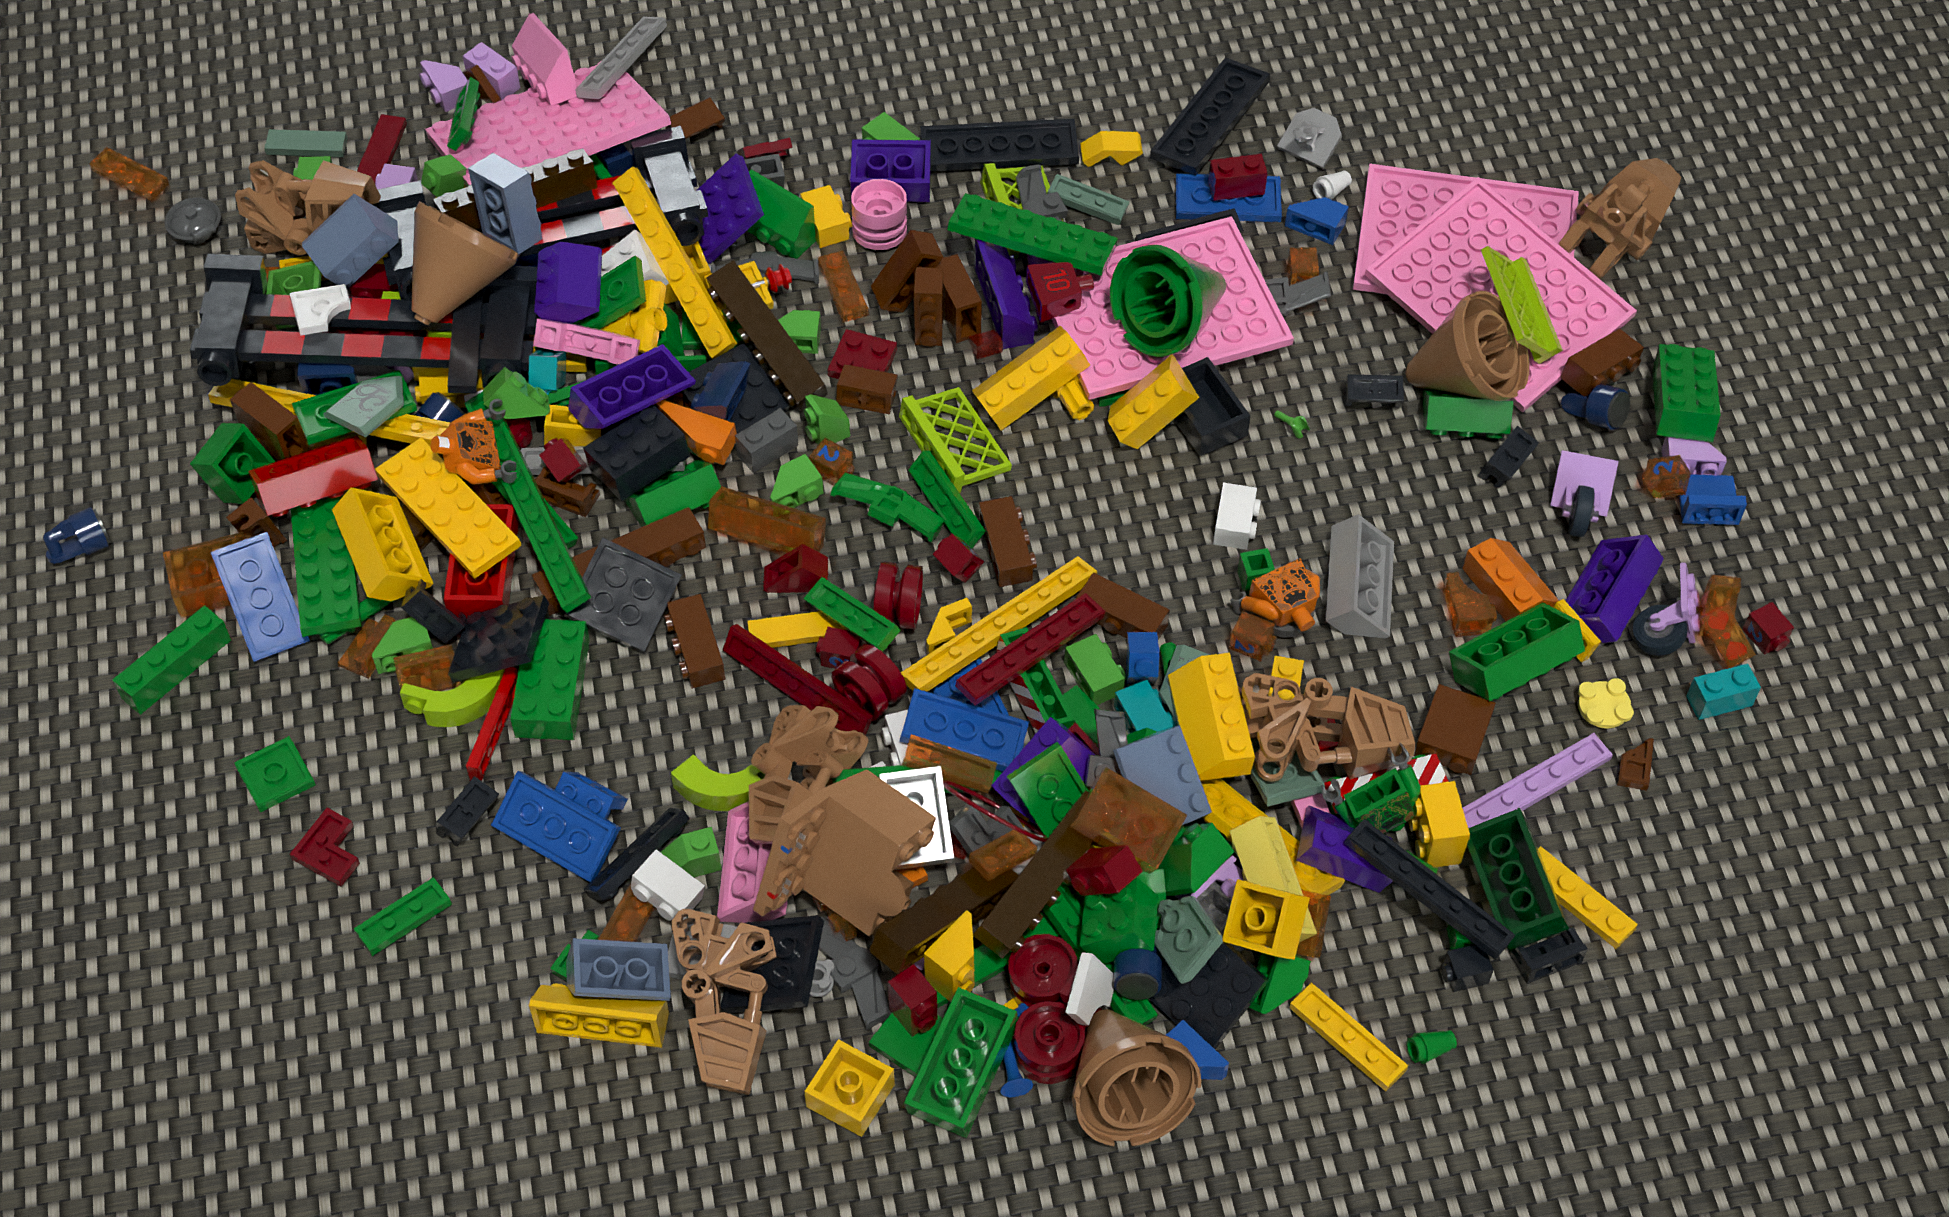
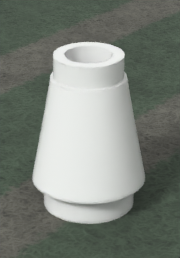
M1341 171L1318 177L1313 184L1314 195L1317 198L1326 197L1332 200L1351 184V176L1347 171Z

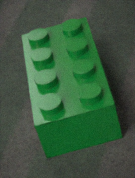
M1659 344L1652 370L1656 435L1713 442L1721 416L1715 351L1702 347L1690 348L1681 347L1676 344Z
M1543 602L1449 651L1455 682L1486 700L1492 701L1499 699L1503 694L1516 687L1525 685L1531 679L1548 673L1550 669L1563 662L1572 660L1575 656L1584 652L1585 648L1579 620Z
M544 619L531 662L519 665L510 718L515 738L575 740L590 643L586 621Z
M958 987L904 1102L908 1114L967 1138L1014 1036L1016 1022L1018 1021L1017 1011Z

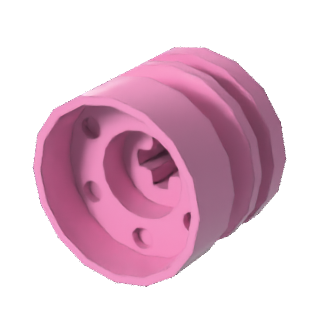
M872 179L858 185L851 195L852 233L854 239L863 247L873 250H887L896 247L907 235L906 192L902 186L886 179Z

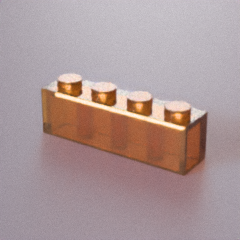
M722 486L710 499L708 529L786 553L801 544H805L818 552L824 546L826 518Z

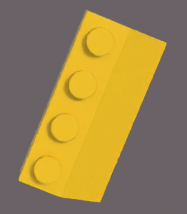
M1060 325L974 388L972 392L1002 431L1088 368L1090 363L1072 337Z
M350 487L334 506L332 512L367 597L394 601L404 597L406 590L411 586L416 589L420 579L426 582L425 589L431 587L434 583L398 498Z
M1230 653L1199 656L1170 673L1167 679L1177 723L1182 729L1200 781L1250 775L1255 755Z
M555 983L551 984V986L540 985L529 1002L530 1012L537 1033L659 1048L663 1046L669 1016L667 1001L574 996L567 986Z

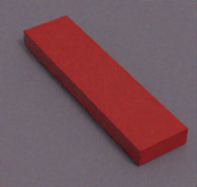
M506 668L466 764L470 781L474 776L481 781L483 780L513 706L518 677L517 668Z

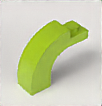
M505 669L469 678L460 686L448 691H433L404 683L400 696L404 708L414 714L424 713L427 725L454 727L464 725L482 717L489 711Z
M693 754L671 772L673 788L689 802L708 810L729 811L749 801V785L764 779L765 774L752 764L736 773H718L705 766Z

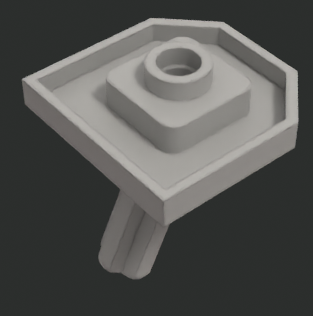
M1316 108L1296 113L1277 145L1278 149L1323 170L1342 138L1337 118Z

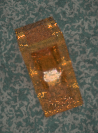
M1458 572L1447 573L1443 593L1455 637L1480 635L1491 630L1492 623L1497 619L1495 605L1490 604L1488 594H1480L1471 590L1461 580Z
M1720 575L1710 576L1700 601V606L1698 607L1700 618L1698 636L1721 639L1724 638V632L1731 633L1734 625L1737 599L1741 589V578ZM1718 611H1725L1728 615V620L1724 630L1709 627L1707 624L1708 617L1716 616Z

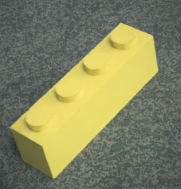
M1259 816L1230 830L1233 840L1232 847L1240 859L1243 868L1242 876L1245 881L1303 896L1275 817ZM1308 907L1299 942L1317 934Z

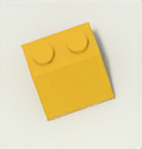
M967 910L924 952L925 978L935 990L950 1002L958 987L971 992L975 986L972 916Z

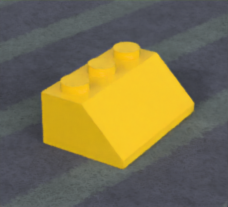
M1171 354L1110 406L1108 422L1121 443L1139 449L1194 403L1199 396L1175 356Z

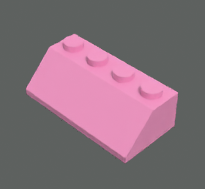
M534 13L529 14L512 45L514 56H511V59L517 67V71H521L524 80L528 79L532 89H537L540 98H545L551 106L577 97L575 91L577 83L567 49Z
M749 801L728 811L717 917L720 918L721 922L745 923L774 920L786 915L787 901L780 908L769 911L763 917L753 910L772 844H756L749 839Z

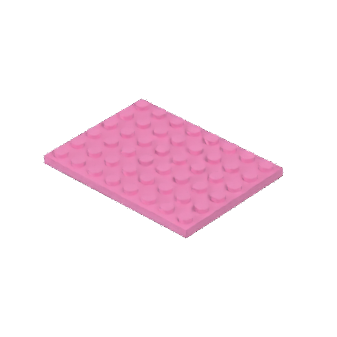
M598 65L590 68H580L575 71L574 76L577 87ZM625 71L601 99L575 97L551 106L545 98H540L537 89L533 90L530 87L528 91L508 95L499 102L484 104L480 109L476 110L473 116L475 121L470 129L472 135L466 145L461 143L457 151L447 147L452 119L438 121L432 127L425 130L428 139L442 156L451 154L467 168L463 180L466 187L471 185L468 168L492 153L509 160L520 168L529 167L546 159L555 158L572 150L582 148L590 156L671 125V121L664 109Z
M1369 164L1353 290L1386 294L1365 275L1366 268L1476 178ZM1480 178L1557 244H1559L1573 223L1577 221L1575 210L1578 206L1579 191ZM1574 250L1570 253V255H1572L1573 257H1574Z
M1477 177L1366 268L1365 275L1433 334L1465 296L1477 291H1487L1499 297L1481 249L1489 246L1512 261L1520 257L1525 258L1563 351L1539 364L1534 361L1530 349L1527 348L1529 355L1527 385L1524 389L1518 390V396L1511 398L1513 405L1521 412H1524L1561 380L1560 376L1570 356L1619 328L1621 329L1635 317L1637 310Z
M1232 216L1116 246L1102 276L1074 268L1076 276L1092 275L1094 290L1082 292L1081 307L1079 309L1052 318L1055 328L1061 325L1082 350L1090 363L1088 368L1077 375L1088 400L1131 389L1170 355L1163 357L1146 355L1134 348L1123 335L1127 332L1121 320L1115 321L1111 309V280L1118 262L1122 258L1127 257L1133 249L1146 245H1162L1221 273L1226 282L1224 295L1193 341L1182 351L1172 354L1181 368L1206 357H1209L1214 366L1290 346L1293 345L1294 337Z

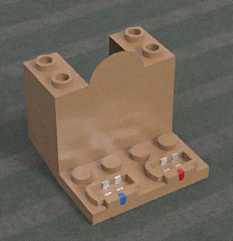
M864 770L818 790L780 818L753 910L763 917L769 911L780 908L788 900L789 896L792 894L797 895L804 889L868 936L872 935L880 923H887L903 909H908L911 903L909 896L914 883L896 871L895 868L902 862H907L915 852L922 847H926L931 842L934 836L932 829L937 817L869 770Z

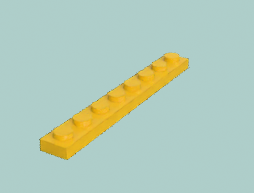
M631 167L612 183L709 355L714 359L728 352L737 345V342L638 168Z
M1077 556L902 671L901 674L905 679L906 685L913 691L915 688L928 692L996 647L1000 634L1026 627L1080 591L1093 572L1097 574V570Z

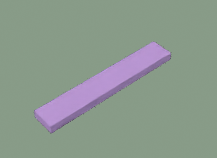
M1595 733L1587 736L1463 807L1468 828L1518 808L1521 811L1525 810L1610 761L1613 754Z

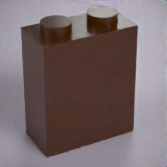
M958 254L943 257L936 268H943L944 320L956 343L981 336L982 301Z
M252 382L243 389L238 390L230 399L238 422L244 424L265 450L279 461L309 450L298 417Z
M1438 684L1420 733L1414 756L1421 754L1427 756L1436 753L1442 766L1448 767L1456 773L1472 775L1496 703Z

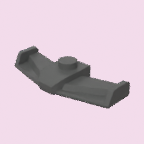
M1041 165L1022 168L1017 174L1016 180L1023 210H1029L1032 213L1045 217H1053L1059 221L1066 218L1068 210L1058 192L1046 193Z
M774 251L753 253L751 258L735 261L737 265L755 261L762 278L765 277L768 267L776 271L778 270V265L782 264L784 268L787 267L792 278L815 281V284H819L818 259L809 261L780 257ZM716 264L711 265V273L716 272L726 264L716 266Z
M1327 271L1323 272L1322 275L1290 286L1288 284V277L1265 279L1282 316H1287L1291 310L1331 297Z
M1094 709L1100 756L1088 754L1085 785L1095 787L1093 796L1115 813L1108 822L1112 825L1126 790L1124 779L1113 750L1128 744L1124 712Z
M821 917L824 920L819 949L834 963L835 969L830 975L840 992L843 993L852 988L867 1031L886 1020L892 1013L889 1009V1001L877 969L878 962L868 949L857 945L829 919Z

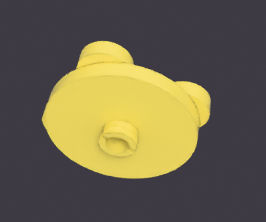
M1618 678L1611 679L1609 682H1583L1578 689V707L1583 718L1596 727L1607 729L1618 727L1624 722L1631 720L1634 711L1631 707V700L1625 692V683Z

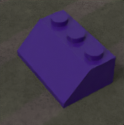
M852 139L851 195L854 189L862 182L872 179H886L902 186L906 192L907 202H930L931 140Z
M560 241L539 251L534 312L541 319L571 324L599 311L602 250L599 247Z
M1052 717L1046 721L991 785L1010 805L1035 825V821L1006 776L1058 742L1085 784L1088 754L1096 755L1066 726Z
M1309 805L1306 808L1296 861L1378 893L1393 882L1344 844L1347 837L1354 831V828L1348 826L1342 818Z

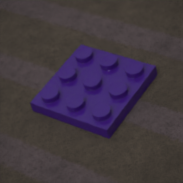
M737 153L696 190H701L709 217L702 218L704 236H701L698 242L706 261L710 264L764 215L744 157Z

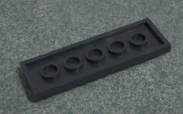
M1225 57L1150 150V158L1196 176L1269 83L1270 73Z
M1075 118L920 126L921 140H931V171L983 169L984 164L995 163L996 168L1079 164Z

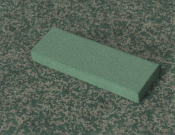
M269 129L264 149L266 155L344 157L348 137L346 132Z
M1056 174L1047 194L1058 192L1064 205L1116 225H1120L1130 202L1059 174Z

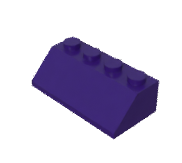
M975 239L974 269L1002 350L1033 344L1034 332L1038 331L1037 320L1034 315L1031 316L1029 313L1031 310L1030 301L1027 295L1023 296V282L1020 275L1016 276L1014 256H1009L1006 247Z
M662 344L570 387L568 410L584 428L603 429L695 385L696 380Z
M1647 534L1601 540L1567 597L1566 602L1601 640V643L1617 642L1629 619L1633 616L1641 598L1645 595L1652 579L1657 574L1664 558Z

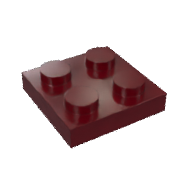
M846 329L827 369L828 376L839 379L844 364L888 372L897 351V342Z

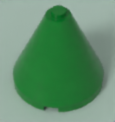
M1162 245L1142 246L1133 249L1127 257L1122 258L1114 270L1110 285L1112 313L1115 321L1121 320L1127 332L1123 336L1134 348L1150 356H1168L1182 351L1193 341L1224 295L1226 282L1221 273Z

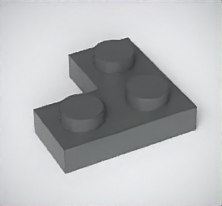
M968 804L949 822L951 831L974 863L978 861L983 862L992 855L998 858L1010 845L1013 829L992 818L986 822L979 811ZM1001 806L994 813L1011 824L1024 829L1009 806Z

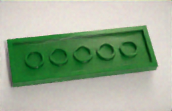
M967 193L964 194L948 223V231L1056 263L1069 262L1073 265V268L1102 276L1118 240L1117 237L1110 236L1104 232H1096L1083 228L1080 225L1069 224L1053 217H1045L1032 213L1029 210H1021L1002 202H994L981 198L978 195Z
M344 495L336 498L319 499L316 504L302 508L297 506L291 508L299 621L302 637L361 627L355 565L332 512L334 506Z

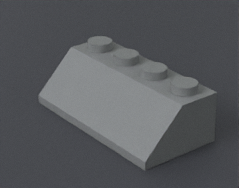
M1359 514L1331 527L1326 621L1343 634L1388 638L1390 637L1394 541Z

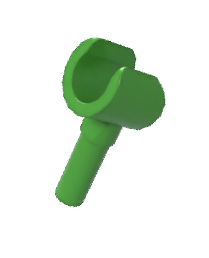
M1279 410L1275 412V417L1291 426L1296 438L1303 437L1301 430L1307 429L1310 431L1304 416L1293 418Z

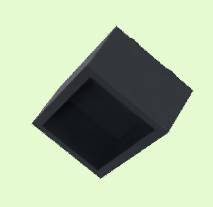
M1209 357L1183 367L1182 370L1199 398L1174 418V421L1198 455L1202 456L1248 436L1251 415Z
M654 404L639 411L583 447L590 470L621 501L690 457L685 434Z

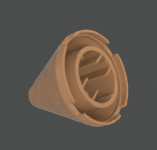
M419 201L414 211L411 310L416 313L414 318L426 325H429L431 321L434 323L439 322L515 265L520 254L470 226Z
M1477 291L1460 300L1407 365L1406 378L1409 383L1417 388L1494 401H1505L1518 396V390L1526 387L1529 377V355L1527 347L1516 341L1500 298L1487 291Z
M1108 1009L1093 1014L1089 1026L1087 1025L1072 1096L1074 1113L1082 1129L1094 1140L1110 1146L1115 1145L1114 1141L1128 1140L1132 1146L1154 1141L1166 1135L1184 1121L1196 1104L1193 1096L1196 1088H1201V1074L1193 1055L1179 1041Z

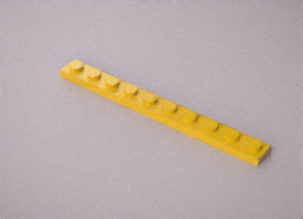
M231 379L225 385L214 386L208 394L210 403L232 407L230 399L238 390L243 389L250 382ZM253 383L294 415L292 403L316 396ZM405 414L385 421L369 435L411 444L422 437L430 446L432 438L440 436L449 427L450 422Z

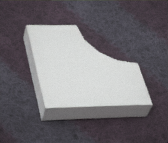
M345 284L290 293V300L300 336L328 331L329 322L335 315L351 309Z
M1082 952L1066 1008V1013L1080 1025L1088 1026L1098 1007L1110 1006L1114 991V973L1092 953Z

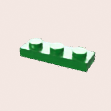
M433 877L355 927L354 931L373 956L451 906L452 903Z

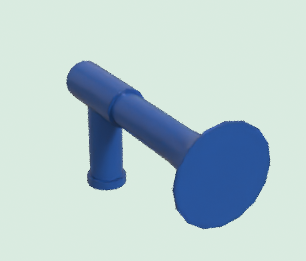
M1024 1003L1019 1004L1015 1009L1018 1019L1022 1012L1029 1008ZM1010 1042L1003 1057L1007 1082L1001 1087L1000 1092L1005 1097H1018L1028 1093L1033 1088V1082L1023 1078L1020 1074L1012 1042Z

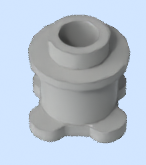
M831 960L816 961L810 996L822 997L832 990L834 979L830 974L835 968Z

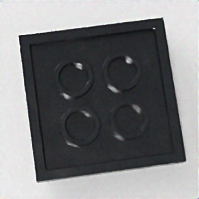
M745 343L690 371L689 374L696 380L695 385L679 392L683 393L684 400L690 407L696 393L701 394L705 387L702 385L709 371L713 372L718 363L741 361L751 363L746 392L729 421L735 423L737 434L779 408L784 412L789 411V404Z
M602 537L582 577L592 598L568 613L565 612L564 616L573 621H586L588 628L644 654L667 607V602L670 601L682 575Z
M544 595L533 598L528 597L519 602L508 605L503 604L494 609L483 612L477 611L468 615L448 672L451 680L457 682L531 662L549 606Z
M819 915L745 922L746 924L769 930L770 936L774 940L777 958L750 971L751 973L763 976L768 984V989L762 996L760 1011L808 1007L824 920ZM765 941L755 942L752 946V950L757 951L762 949L765 945ZM724 987L721 1009L728 1014L744 1012L748 1008L750 993Z
M1223 942L1195 977L1186 983L1178 981L1165 959H1163L1161 990L1149 999L1174 1023L1179 1024L1184 1020L1206 1042L1216 1049L1270 980L1233 946Z

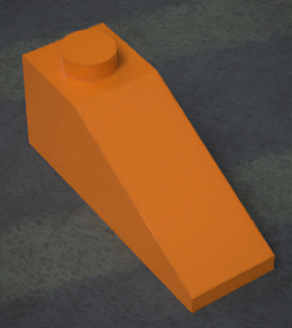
M665 400L656 403L657 408L685 434L688 447L698 457L708 463L725 464L736 443L735 423Z

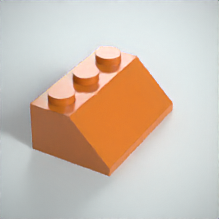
M1490 538L1468 549L1463 566L1464 572L1505 621L1543 602L1553 607L1559 601L1510 542Z

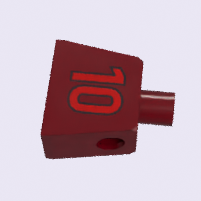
M1069 262L1027 265L1026 283L1040 322L1079 309L1081 307L1082 292L1094 290L1092 275L1076 276L1073 265Z

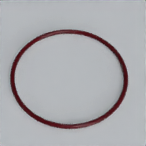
M943 780L945 789L983 814L1027 837L1040 842L1047 840L1048 837L1038 828L1015 814L1020 823L1043 837L1032 834L972 802L950 786L960 789L997 809L1001 805L960 784Z

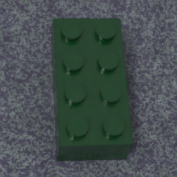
M1515 809L1468 828L1470 836L1467 845L1493 915L1498 922L1516 935L1508 945L1509 950L1513 951L1521 945L1526 946L1569 929L1535 839L1521 809Z

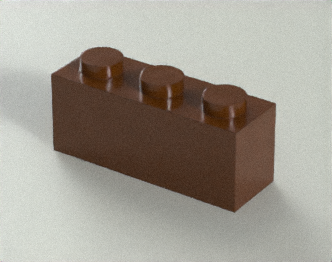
M910 230L872 283L871 288L882 310L903 313L914 298L916 267L936 268L942 260L943 255L933 233Z
M916 267L914 285L915 345L942 346L944 325L943 268Z
M1619 328L1570 356L1560 378L1581 395L1587 396L1597 385H1606L1611 381L1616 382L1623 374L1636 370L1641 363L1640 356L1644 347Z
M1012 496L979 502V522L985 529L983 535L998 586L1004 587L1032 581L1033 569L1037 568V562L1034 552H1029L1027 547L1030 545L1027 529H1022L1020 524L1023 523L1020 506L1015 507Z
M1094 572L1076 597L1077 599L1086 592L1106 611L1104 618L1096 622V624L1104 627L1112 634H1119L1127 638V632H1157L1159 640L1168 626L1170 609Z
M701 594L667 602L668 614L664 615L667 631H673L675 638L671 639L675 655L681 654L683 660L679 662L682 678L689 679L691 689L726 680L724 664Z

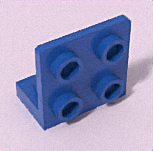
M1679 474L1677 476L1676 482L1682 523L1739 525L1747 502L1746 496H1736L1733 476Z
M563 771L555 788L559 793L607 819L611 809L623 810L628 798L579 772Z

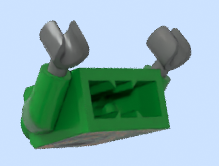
M1399 743L1402 748V753L1399 756H1394L1390 748L1387 750L1392 762L1398 765L1400 769L1394 768L1345 794L1344 799L1341 797L1340 785L1336 779L1331 778L1334 791H1327L1321 785L1323 798L1328 802L1335 803L1334 808L1351 828L1355 829L1365 819L1384 834L1390 830H1401L1405 826V822L1415 816L1413 806L1419 798L1421 787L1412 765L1407 763L1410 756L1402 743Z

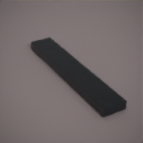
M483 289L453 310L448 393H477Z
M1365 819L1345 840L1344 844L1496 960L1516 936Z

